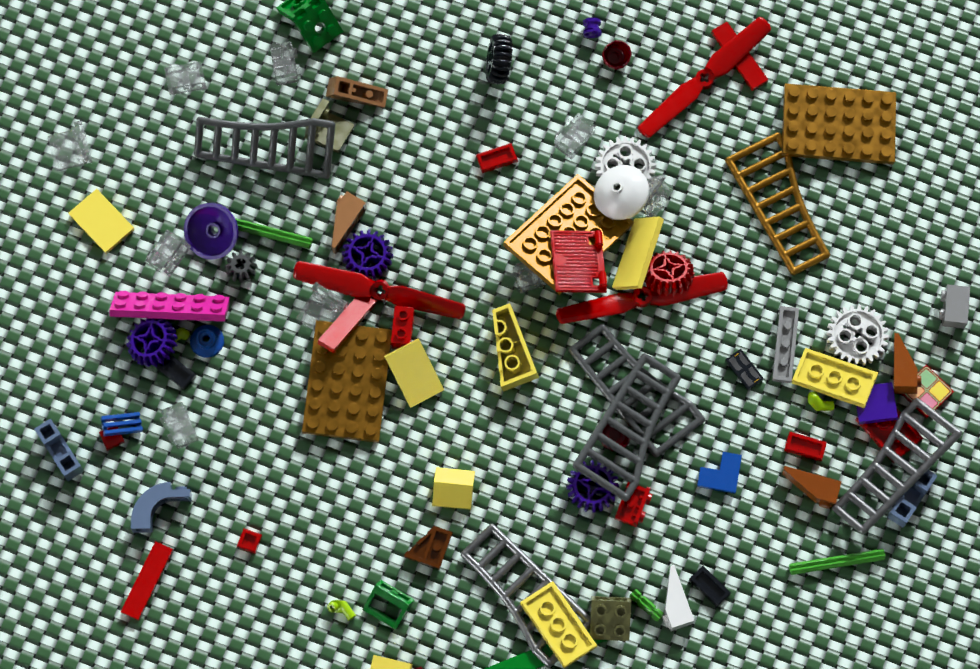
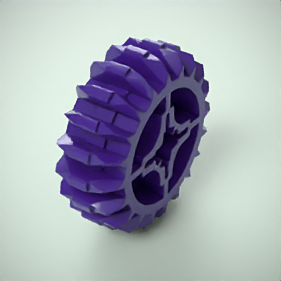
M369 229L367 234H364L361 230L360 236L354 233L353 239L348 238V244L343 246L346 250L342 252V256L345 257L343 264H347L345 266L346 270L361 273L367 277L372 276L373 280L376 279L375 274L382 277L383 273L381 270L387 272V266L392 265L390 259L393 258V254L390 252L393 251V248L388 246L390 241L384 240L385 236L383 234L378 237L377 231L372 235ZM367 243L364 247L359 246L360 244ZM375 244L382 249L383 256L374 251ZM371 252V256L365 259L364 254L367 255V253ZM352 254H356L361 259L360 266L354 262ZM371 263L377 264L373 267H368V265Z
M147 318L146 321L140 319L139 325L134 323L136 328L134 330L130 329L132 335L127 336L130 342L126 344L132 359L146 367L151 365L157 367L158 362L164 364L165 358L170 360L169 354L175 353L172 348L177 347L175 341L178 339L172 324L169 321L167 322L166 319ZM160 329L163 330L164 339L160 338ZM141 344L144 345V354L141 352Z
M590 460V466H587L585 461L583 462V466L597 475H602L608 482L619 488V483H613L618 480L617 476H612L613 471L609 470L607 472L608 468L605 466L602 468L599 462L597 466L594 465L593 460ZM573 470L570 472L572 477H568L567 482L571 484L567 485L566 489L572 490L568 493V497H574L571 501L573 504L579 502L577 505L578 509L584 505L585 512L588 511L589 507L592 508V513L596 512V507L601 512L603 511V504L609 508V501L615 502L613 496L616 495L595 483L596 488L590 494V485L594 481L591 479L580 480L583 474ZM577 485L587 492L586 499L578 492ZM606 493L603 498L592 500L594 495Z

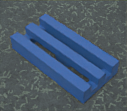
M140 412L101 416L104 436L140 433L143 431ZM128 425H136V426H137V427H130V428H121V429L107 430V428H110V427H123V426H128Z

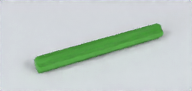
M235 218L239 231L308 249L312 246L313 240L310 237Z
M884 549L797 562L789 564V572L791 575L875 562L884 560L886 556Z

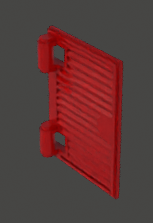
M550 230L555 292L607 293V276L604 267L601 230ZM589 238H595V245H589ZM593 279H599V285H593Z

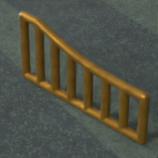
M776 132L728 156L725 162L790 274L796 275L829 258L830 252L820 237L803 202L792 157L782 156L781 150L741 171L738 170L734 163L777 141L782 149V135L780 132ZM785 157V169L748 187L744 177ZM786 176L789 177L790 187L760 202H757L752 194ZM791 194L794 195L795 205L766 218L762 211L763 208ZM800 211L804 221L778 234L775 233L771 226L772 224ZM808 228L812 236L811 238L785 250L780 242L781 240ZM816 244L821 254L797 266L793 264L790 259L791 256Z

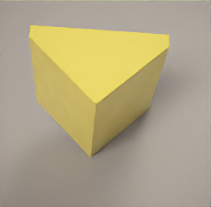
M436 467L432 506L471 510L475 471Z

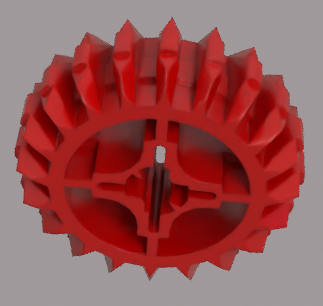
M662 250L661 254L655 252V255L651 258L644 282L647 288H651L652 292L657 291L658 295L664 293L667 297L668 294L673 296L676 293L682 294L683 290L687 291L693 283L694 267L690 259H686L685 254L679 255L678 251L672 253L670 250L668 253H665Z

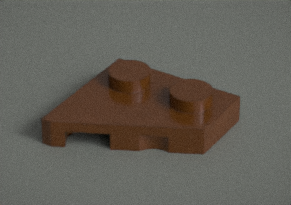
M433 526L424 537L416 542V545L404 554V558L440 570L453 532Z

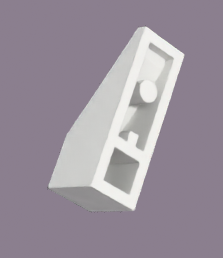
M675 565L671 566L669 570L665 615L662 616L665 626L669 627L670 631L694 623V618Z

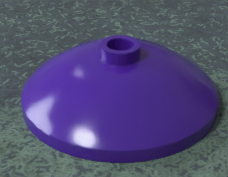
M204 203L192 209L186 217L184 237L187 245L196 255L204 259L215 260L228 255L234 249L238 240V225L235 217L226 207L217 203ZM214 227L218 228L217 233L214 231Z

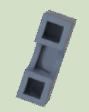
M51 418L34 428L67 481L84 472Z
M927 470L895 503L887 518L903 528L937 478V475Z

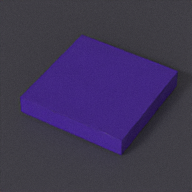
M892 382L874 384L866 407L856 406L859 425L898 420Z

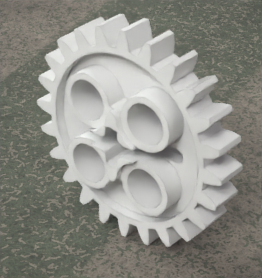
M624 136L623 141L616 137V143L609 140V146L604 144V151L599 150L598 155L600 157H596L598 164H595V169L598 170L596 176H602L603 173L609 170V164L635 167L634 165L639 163L644 167L638 170L644 174L648 182H652L653 178L651 176H655L656 172L653 170L656 168V163H652L655 161V156H650L652 150L646 151L647 144L640 145L641 140L635 143L634 137L630 141H627L626 136ZM627 151L630 153V155L623 156L621 155V152Z
M860 304L857 309L850 305L849 311L845 307H843L842 313L837 311L836 317H832V323H829L827 326L830 330L826 332V335L830 336L826 342L832 343L829 350H836L834 357L840 354V360L847 359L849 363L854 361V365H857L860 361L862 366H865L866 360L872 364L873 357L878 360L880 357L878 353H884L885 350L882 347H887L888 343L885 340L889 339V335L885 334L889 329L883 328L886 321H879L881 314L875 316V309L868 312V306L861 310ZM850 320H857L859 322V325H852L850 323ZM866 330H873L875 336H869ZM857 333L861 334L858 338L855 337ZM842 334L847 335L848 338H849V340H848V341H843V340H841V339H840V335H842ZM856 345H862L865 351H858Z

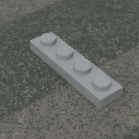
M780 306L772 381L792 382L799 308Z

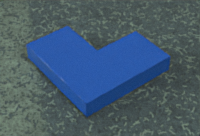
M722 452L719 470L700 467L697 487L735 494L742 455Z

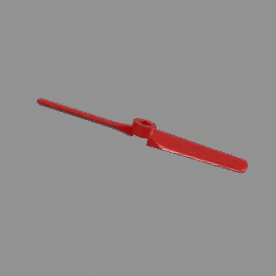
M758 17L716 51L709 59L705 69H701L697 72L696 77L681 84L638 126V131L647 138L653 136L694 102L702 90L711 88L715 79L731 71L771 31L769 23L764 18ZM708 76V82H701V77L705 78Z
M298 261L293 271V277L296 280L352 297L372 296L377 300L385 299L396 306L414 307V310L455 319H462L466 310L463 303L405 286H389L383 279L374 281L361 273ZM379 285H381L382 289L385 290L382 291L381 294H379L378 290L375 289L378 288Z
M723 272L694 276L692 285L689 286L687 291L683 290L682 294L676 293L675 296L668 294L666 297L664 293L658 295L657 291L652 292L651 288L642 287V289H636L634 293H617L558 308L556 310V317L559 323L565 324L622 314L637 306L646 307L649 304L668 306L725 291L728 288V282ZM640 293H643L644 296H647L645 298V301H642L641 298H638L640 296Z

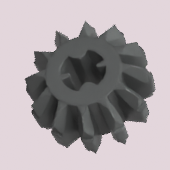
M242 250L239 251V255L233 252V258L226 259L229 263L225 265V269L228 270L227 276H232L234 282L238 278L240 283L244 282L243 278L250 281V275L255 276L256 272L254 270L258 268L257 264L254 263L256 261L255 257H250L249 252L243 255ZM242 264V266H244V268H243V269H240V267H238V266Z

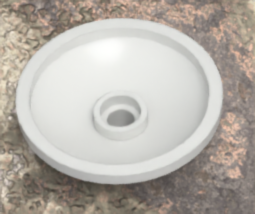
M620 165L607 170L598 179L594 189V201L597 208L604 216L614 220H625L635 216L644 208L649 197V184L646 177L640 170L628 165Z

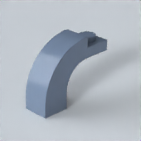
M171 482L160 483L146 490L134 505L131 515L132 532H153V517L156 510L167 502L192 501L191 490L185 486H178L173 489Z

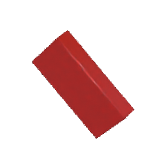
M512 143L476 155L482 174L518 162Z
M789 432L784 451L822 462L827 442Z

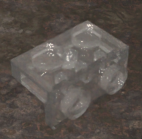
M663 175L653 176L648 181L649 197L644 208L641 210L647 217H656L674 190L664 181L665 177Z

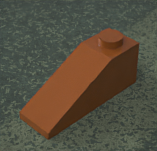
M894 333V394H917V387H921V376H918V369L900 335Z
M784 466L782 475L812 501L818 503L820 507L830 509V507L836 504L842 481Z

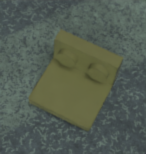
M322 99L311 118L335 122L333 151L338 153L353 130L354 124L331 114L329 101ZM306 126L305 130L306 139H308L309 126ZM316 126L315 143L326 147L327 128Z
M591 596L590 636L592 639L629 641L631 598Z

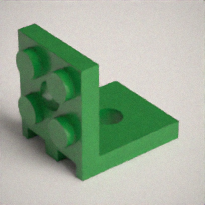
M286 0L276 7L280 14L294 22L313 53L344 32L325 0ZM322 22V29L315 31L316 24Z

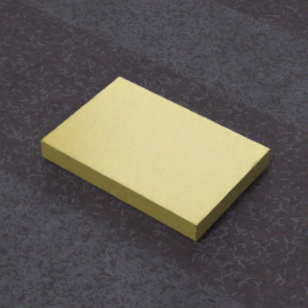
M98 189L94 190L68 213L105 254L110 252L135 230Z
M419 339L384 356L410 408L444 391Z

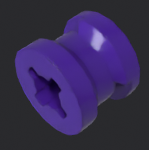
M594 17L584 19L583 26L585 30L583 31V36L586 38L600 37L602 35V31L599 29L601 20Z

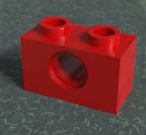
M395 306L391 349H399L412 342L415 316L414 307Z

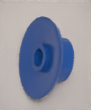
M202 325L196 328L190 337L191 349L200 357H213L224 346L223 333L216 326ZM208 337L210 338V340L208 342H204V338Z

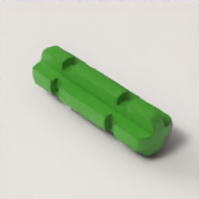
M635 589L629 596L631 600L637 602V605L648 615L651 614L655 621H659L664 613L659 608L656 609V606L645 596H641L642 593Z

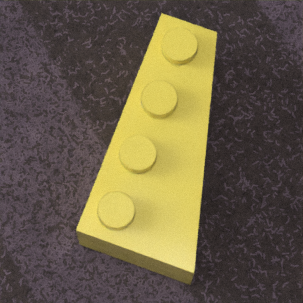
M511 304L493 309L500 385L504 392L535 380L539 376Z

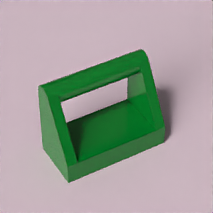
M380 580L374 586L362 610L397 630L412 606L414 599ZM376 595L402 609L397 620L370 606Z

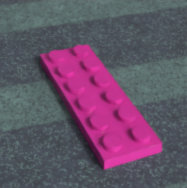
M119 291L115 292L109 312L110 317L225 322L230 297H224L223 295L205 296L203 294H166L164 292L154 294L144 291L138 293Z

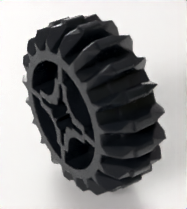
M495 34L490 39L485 74L487 81L492 84H504L508 79L511 69L513 44L511 37L506 34Z

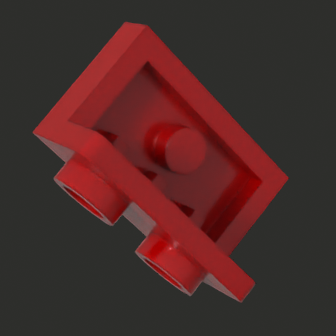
M637 486L629 501L621 500L615 520L637 527L638 522L642 523L646 514L643 508L645 504L649 505L653 495L649 493L651 488Z

